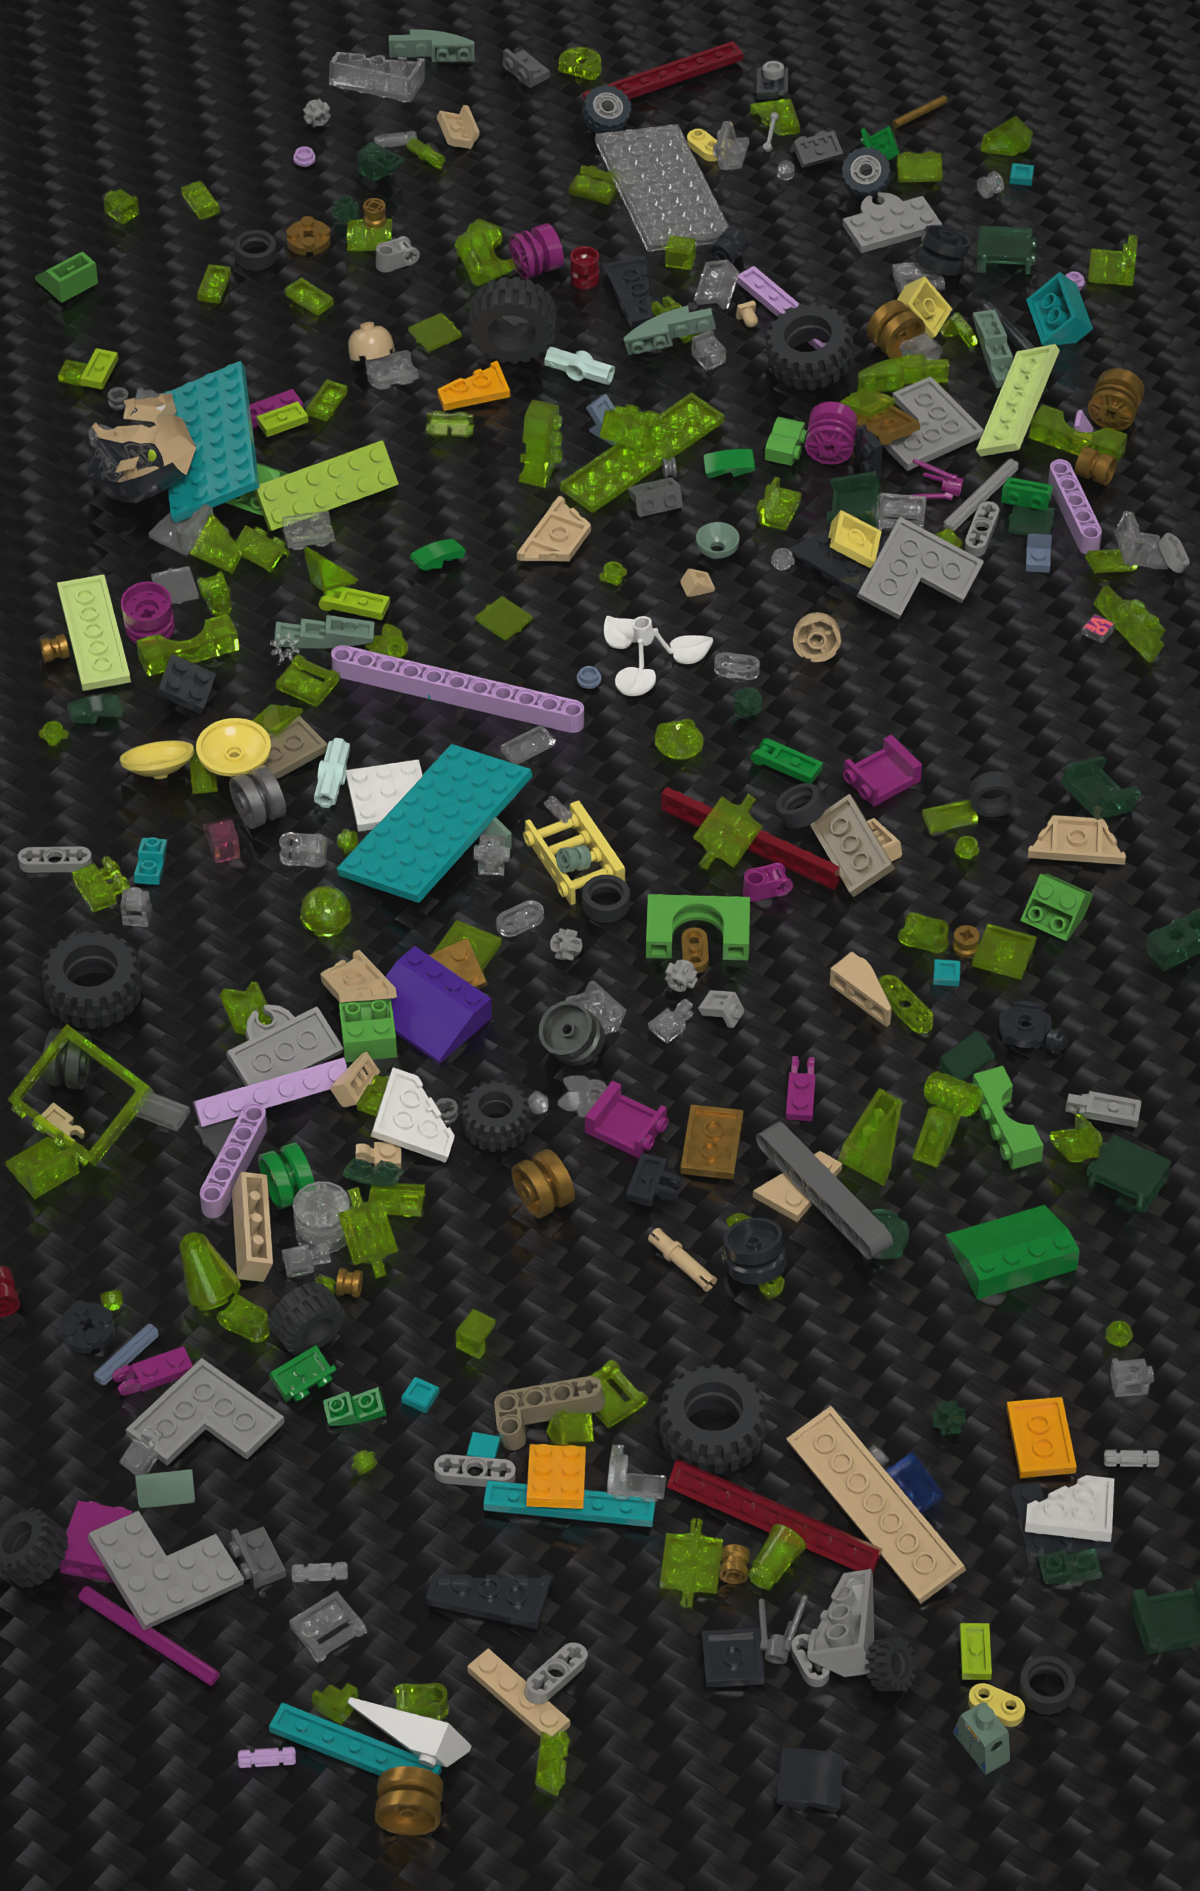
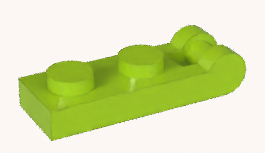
M330 584L324 591L325 596L319 601V607L324 611L334 609L382 620L389 607L390 597Z

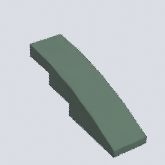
M995 309L974 312L973 319L988 369L996 388H1000L1003 386L1013 362L1012 353L1007 345L1006 332Z
M329 615L326 616L325 622L301 619L300 625L276 622L274 646L335 648L340 645L355 646L373 643L374 622Z

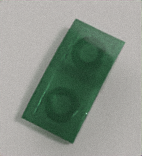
M118 695L92 696L73 701L67 705L72 722L80 724H96L98 716L106 718L121 717L124 710Z
M353 1158L345 1167L342 1176L368 1185L392 1186L396 1185L405 1171L389 1161L380 1160L374 1167L366 1160Z
M1095 1548L1067 1555L1065 1549L1038 1557L1045 1584H1068L1103 1578Z

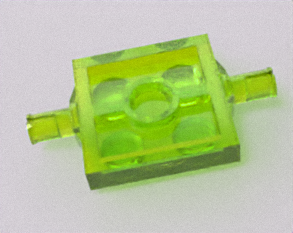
M747 794L739 806L731 803L724 797L720 798L693 836L707 851L699 862L702 867L708 869L715 857L723 859L729 865L735 867L763 827L748 812L757 799Z
M359 1187L350 1189L348 1193L353 1206L337 1214L353 1264L371 1263L375 1278L385 1276L387 1274L381 1259H384L388 1254L397 1252L398 1248L382 1200L372 1203L363 1202Z
M696 1518L691 1519L690 1533L681 1535L666 1533L660 1588L682 1591L680 1604L683 1607H686L687 1597V1607L693 1605L694 1592L717 1594L723 1539L709 1538L702 1535L703 1521L698 1519L697 1528H695Z

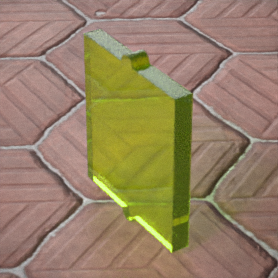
M442 313L408 327V331L416 338V342L420 343L428 352L462 337V333L454 326V322H450Z
M864 387L855 393H851L850 396L840 401V403L850 407L853 411L872 417L895 404L896 399Z
M501 596L491 605H486V609L475 616V620L506 641L517 631L521 632V628L532 621L533 616Z
M270 704L252 721L262 726L268 734L279 735L303 711L302 708L289 707L288 705Z

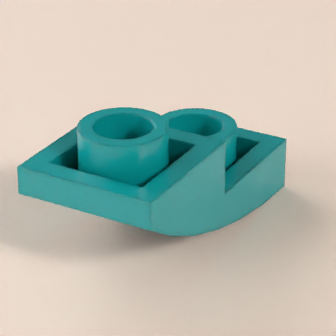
M142 838L138 850V863L134 873V883L160 884L167 849L166 839Z

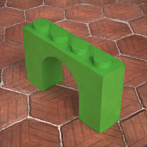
M648 894L646 958H672V937L677 927L688 921L703 920L714 924L723 935V960H748L750 897Z

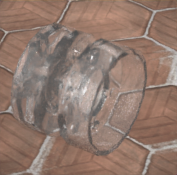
M331 1182L311 1183L298 1191L293 1203L295 1235L298 1243L305 1250L315 1254L332 1253L345 1246L351 1237L352 1228L350 1200L347 1193L339 1185Z

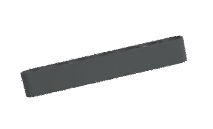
M777 1122L756 1135L757 1144L762 1152L866 1258L871 1259L893 1245L892 1236L886 1227L782 1122Z

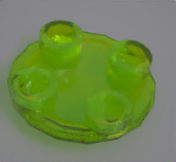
M691 719L658 725L655 744L659 751L667 757L688 759L701 751L704 743L703 735L695 727V723Z

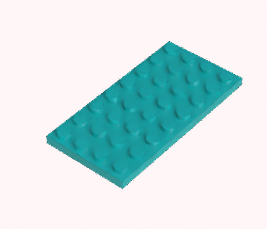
M239 361L230 364L223 369L188 382L179 388L165 392L164 394L172 393L177 410L175 416L183 419L196 446L187 475L168 487L170 512L175 523L260 488L246 372L243 363Z
M451 744L381 822L373 828L337 867L338 875L419 903L533 777L531 769Z

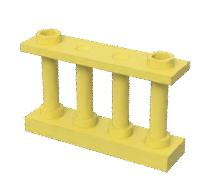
M579 800L570 804V815L562 821L538 830L530 819L525 821V832L523 833L525 843L536 852L556 882L560 895L566 897L570 905L575 904V890L584 887L586 882L595 876L613 875L625 881V867ZM569 828L576 829L579 833L575 837L549 847L543 840L545 837ZM582 844L587 845L591 850V862H599L602 869L571 881L568 875L561 872L558 868L554 855L557 854L560 848H573Z

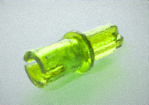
M416 138L408 140L406 144L407 149L417 154L420 160L429 162L437 169L442 167L445 158L434 151L431 145H425Z

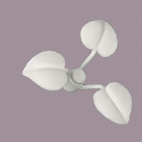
M607 616L604 624V635L609 646L616 649H624L630 646L632 642H638L639 669L635 667L625 668L615 678L617 689L627 696L644 694L656 682L655 672L651 669H643V646L651 644L654 636L669 654H673L676 662L683 664H692L700 661L713 643L712 637L681 636L671 641L670 648L658 633V629H653L651 619L646 616L638 617L635 620Z

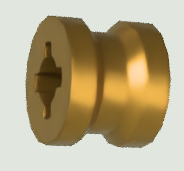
M969 925L957 928L954 933V952L963 958L976 955L979 947V931Z
M340 1268L337 1276L336 1294L343 1296L346 1293L351 1294L352 1297L359 1298L362 1288V1271L348 1272L346 1269Z

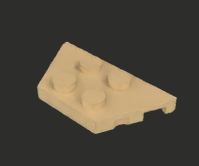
M558 496L517 552V560L570 561L591 532V524L585 518L580 517L574 508L570 509L565 504L563 497Z
M1053 815L1047 823V827L1038 835V840L1028 849V858L1125 865L1126 859L1125 853H1121L1118 849L1117 840L1114 835L1108 831L1104 819Z
M360 950L353 953L354 959L348 963L345 960H341L334 967L320 973L322 983L340 1003L397 997L396 988Z

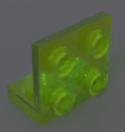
M1129 235L1128 244H1123L1122 251L1091 249L1088 281L1133 286L1138 236Z
M626 404L625 407L615 406L614 409L605 410L600 437L639 450L644 449L648 427L665 424L666 419L659 417L657 412L639 411V407Z
M50 1137L41 1140L6 1161V1167L34 1199L79 1173L77 1153L71 1146L62 1151Z

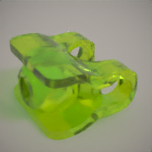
M498 228L476 235L470 241L458 247V253L475 286L483 285L516 269L513 259L501 260L494 253L493 244L502 237Z

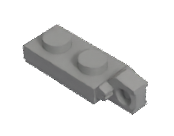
M1089 1091V1094H1082V1096L1068 1094L1066 1112L1088 1119L1137 1127L1141 1101Z

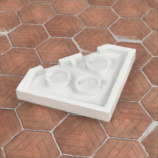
M419 760L346 770V780L358 832L372 830L422 777Z
M392 1068L371 1137L446 1162L454 1140L453 1132L450 1127L447 1128L441 1119L440 1111L432 1098H428L424 1092L423 1084L419 1077Z
M1086 1475L1078 1479L1077 1484L1070 1488L1064 1486L1049 1493L1046 1500L1041 1502L1035 1500L1027 1504L1025 1532L1111 1542L1114 1479Z

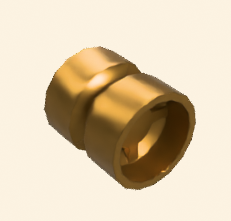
M1085 446L1077 459L1075 474L1087 479L1093 477L1094 482L1107 486L1115 473L1117 458L1105 453L1100 455L1098 450Z

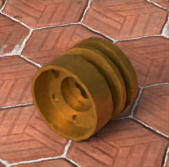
M1114 368L1103 372L1088 403L1090 418L1097 425L1108 430L1117 431L1130 427L1144 397L1145 388L1143 382L1129 370Z

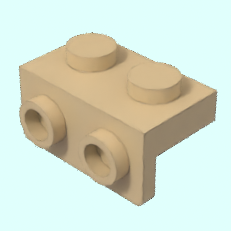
M463 105L459 114L439 111L437 120L448 145L471 149L479 137V129L469 106Z

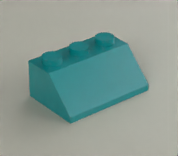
M1061 272L1026 299L1043 346L1077 343L1093 329L1077 284Z

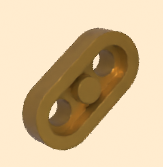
M689 928L682 934V960L691 962L695 967V971L701 973L707 969L709 961L707 934L700 928Z

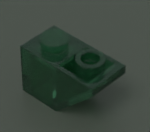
M370 142L357 152L358 173L374 182L391 174L405 163V159L374 142Z

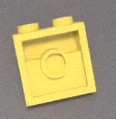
M840 510L831 522L828 536L831 538L830 547L871 568L876 561L882 531Z

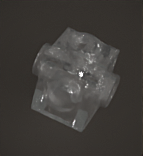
M480 835L479 845L474 846V860H478L479 874L504 875L505 862L510 861V847H506V836Z

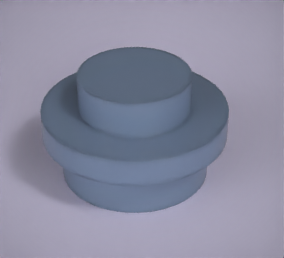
M586 666L578 673L577 682L583 688H595L601 683V674L595 667Z

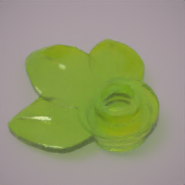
M390 624L383 626L382 635L373 636V643L365 644L366 648L371 652L396 658L402 657L408 652V643L402 637L401 630Z

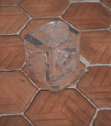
M712 330L692 337V355L705 370L726 362V348L714 337Z
M137 887L123 890L120 904L123 925L148 927L152 910L149 891H142ZM131 911H141L142 916L130 915Z
M1118 1358L1112 1359L1110 1377L1115 1397L1148 1394L1149 1384L1154 1381L1152 1366H1146L1145 1359L1118 1361Z

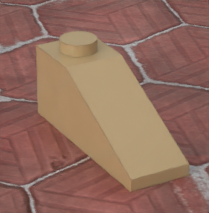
M850 952L831 968L830 985L883 1025L889 1026L891 1006L871 965L864 958Z

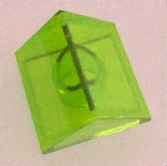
M307 546L304 549L311 583L323 592L357 582L358 578Z

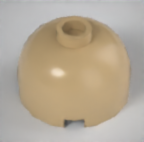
M373 322L360 324V329L352 333L348 342L350 359L360 361L359 356H364L366 360L387 356L390 354V351H395L389 332L382 326H374Z
M819 612L807 614L795 626L793 633L794 649L802 658L803 656L812 658V662H822L832 658L841 644V633L838 624L827 614Z

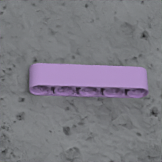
M1062 459L1055 460L1050 465L1048 484L1053 485L1052 493L1079 550L1087 555L1096 554L1100 549L1101 527L1070 463Z
M251 1103L243 1108L200 1190L202 1213L209 1218H217L225 1212L232 1199V1189L240 1173L246 1172L267 1131L266 1111L259 1103Z

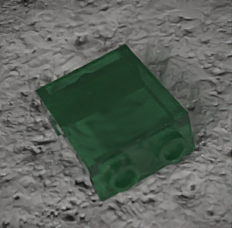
M979 226L976 272L985 273L987 262L1026 265L1025 274H1030L1031 266H1035L1036 253L1032 252L1036 250V238H1032V228Z
M876 472L832 478L830 481L833 489L832 511L827 512L829 526L831 527L832 520L842 510L877 528L879 525L881 485Z
M1104 756L1068 764L1060 782L1097 820L1133 811L1141 794V791L1136 786L1121 789L1103 771L1107 760Z
M1113 1135L1109 1143H1103L1098 1154L1099 1158L1096 1162L1092 1161L1086 1175L1089 1176V1187L1093 1188L1097 1182H1100L1137 1199L1135 1209L1146 1213L1169 1177L1171 1160Z
M1200 1580L1194 1581L1192 1589L1147 1597L1145 1589L1133 1591L1131 1608L1147 1655L1200 1645Z

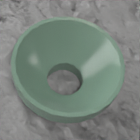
M722 522L709 523L698 530L696 534L697 547L700 552L712 559L725 558L737 550L739 534L729 524ZM714 546H721L724 548V550L719 552L711 550V548Z

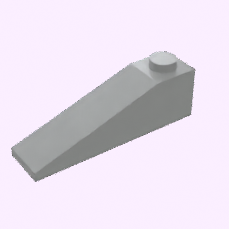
M871 1569L843 1573L831 1595L832 1602L828 1610H823L820 1615L821 1623L817 1629L812 1630L809 1636L808 1659L843 1677L863 1675L870 1672V1669L865 1668V1664L869 1663V1660L865 1658L866 1654L871 1653L868 1648L870 1645H873L872 1642L874 1641L873 1572Z

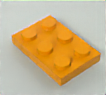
M1062 1397L1007 1402L1006 1409L1020 1478L1076 1473L1077 1466Z
M530 1444L526 1506L583 1509L586 1447Z

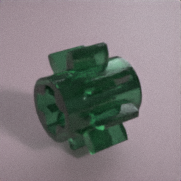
M341 196L337 199V202L333 201L332 217H338L340 223L348 224L353 222L354 218H358L359 203H353L352 197Z
M745 687L743 690L739 689L733 695L736 699L733 702V708L742 717L747 716L750 718L752 715L756 716L763 709L760 706L763 702L762 696L755 688Z
M956 1400L948 1401V1403H937L939 1409L931 1412L934 1422L933 1427L941 1429V1435L961 1433L960 1426L967 1423L964 1413L966 1409L957 1407Z

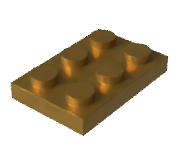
M882 401L855 412L857 417L856 431L857 427L866 425V431H871L882 445H889L893 440L911 436L913 432L920 430V423L917 419L887 401Z
M691 1105L681 1163V1174L734 1180L743 1110Z

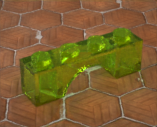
M1042 404L1031 420L1029 438L1078 456L1083 448L1087 446L1098 450L1100 455L1105 453L1116 457L1118 463L1125 452L1127 434L1108 427L1096 432L1074 430L1066 424L1063 411Z
M228 614L205 620L202 632L190 640L172 641L160 634L136 640L138 658L147 676L164 672L171 654L195 663L239 650L238 633Z

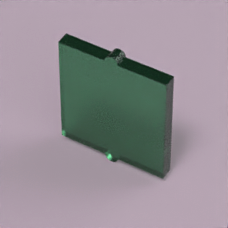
M1014 505L1012 514L1009 515L1010 525L1008 533L1050 535L1051 527H1054L1055 523L1053 521L1055 509L1048 508L1047 511Z

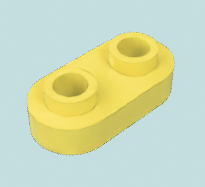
M694 129L688 133V147L704 160L717 161L722 157V144L706 131Z
M985 1683L977 1684L970 1690L968 1699L970 1708L985 1702L993 1709L995 1715L1004 1726H1017L1023 1721L1025 1705L1020 1698ZM984 1694V1695H987L988 1697H987V1698H981L979 1695ZM1007 1706H1012V1707H1014L1015 1709H1014V1710H1008L1006 1707H1007Z

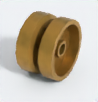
M899 300L889 301L882 305L871 317L867 326L869 340L877 347H880L882 352L889 358L894 360L901 359L916 349L925 333L924 321L916 313L912 312L905 303Z
M545 1149L535 1154L532 1162L524 1160L513 1166L512 1179L517 1193L525 1207L536 1218H542L552 1213L554 1206L562 1208L575 1199V1191L568 1171L558 1156L551 1150Z
M412 1766L395 1767L384 1771L378 1778L377 1795L379 1799L376 1801V1823L381 1828L400 1835L416 1836L436 1830L440 1825V1802L442 1801L443 1792L442 1779L430 1770Z

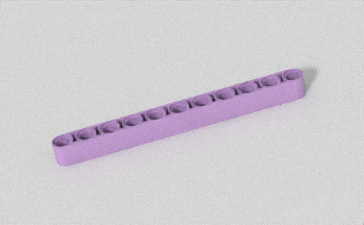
M340 645L331 652L333 674L340 678L423 698H428V695H431L432 700L570 733L579 732L584 727V706L577 700L350 646Z

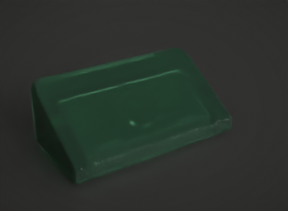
M976 1031L940 1058L939 1069L956 1084H959L993 1059L995 1054L982 1035Z

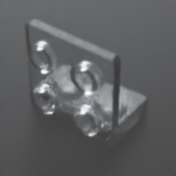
M204 504L191 517L177 523L171 518L170 512L149 532V538L187 555L214 529L213 508Z
M1124 511L1114 532L1124 564L1167 570L1169 566L1165 562L1158 546L1160 541L1159 535L1141 533L1134 513Z
M612 1445L607 1494L613 1495L617 1499H629L630 1496L641 1497L642 1500L648 1502L664 1499L666 1476L626 1473L628 1455H623L624 1445Z

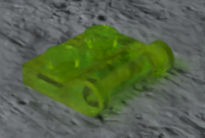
M297 654L292 664L276 681V689L317 707L338 683L340 672L335 670L329 671L307 661L304 656ZM303 669L326 680L322 682L300 671Z
M615 1360L608 1361L602 1369L590 1375L599 1379L602 1385L606 1402L600 1411L594 1413L607 1428L639 1410L648 1402V1397L642 1391H638L625 1377ZM612 1377L631 1400L625 1403L606 1380Z

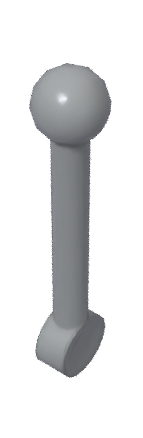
M775 112L770 115L771 124L767 142L763 145L765 152L772 150L771 139L775 121L779 118V115Z

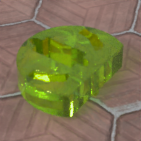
M570 48L559 57V72L594 80L601 73V57L590 48ZM586 57H588L584 64L580 63V65H578L581 58L585 59Z

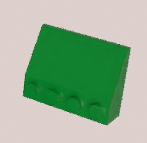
M1045 1205L946 1234V1240L977 1300L1077 1270L1080 1250L1068 1228Z

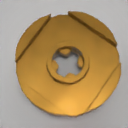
M311 216L303 217L301 221L292 224L286 230L289 249L299 255H306V252H313V255L319 254L330 245V228L323 222L314 220Z

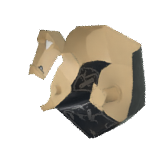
M172 393L161 394L159 397L124 400L126 405L124 419L151 421L155 423L153 427L133 425L118 426L112 430H104L96 422L92 426L99 438V442L85 473L112 499L121 502L138 503L166 490L187 475L196 446L183 419L175 416L177 410ZM149 450H154L156 453L154 461H149L148 459Z

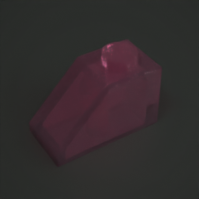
M227 818L203 824L216 863L240 858L238 835L231 819Z

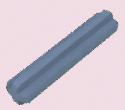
M147 1324L94 1372V1379L99 1384L106 1385L113 1378L112 1373L116 1369L130 1363L158 1337L157 1328L152 1324Z

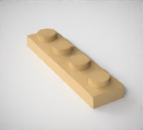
M487 1649L467 1666L468 1673L548 1744L552 1743L570 1727V1720L549 1701L543 1704H534L528 1701L524 1695L526 1681L490 1649Z

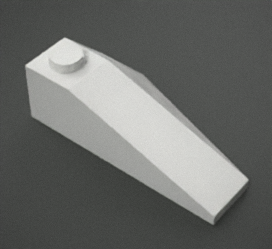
M351 1697L348 1700V1703L360 1715L419 1758L418 1761L428 1767L434 1768L436 1764L448 1767L471 1749V1745L449 1723Z

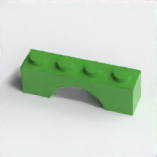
M1000 1066L973 1074L970 1093L974 1101L977 1100L980 1105V1113L983 1120H987L990 1125V1133L993 1140H997L1000 1145L1002 1158L1009 1162L1012 1169L1042 1161L1043 1143L1034 1125L1015 1122L1003 1111V1108L1011 1102L1013 1085L1004 1067Z

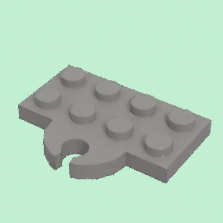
M883 192L877 193V201L881 205L874 204L872 196L869 195L862 201L860 214L843 219V227L861 253L922 236L926 226H942V223L923 196L902 201L893 194Z
M265 1005L263 1012L272 1019V1023L268 1025L260 1023L256 1010L253 1011L246 1024V1038L248 1041L227 1051L226 1056L244 1085L248 1086L317 1066L341 1054L344 1048L318 1007L294 1017L287 1009L281 1006Z

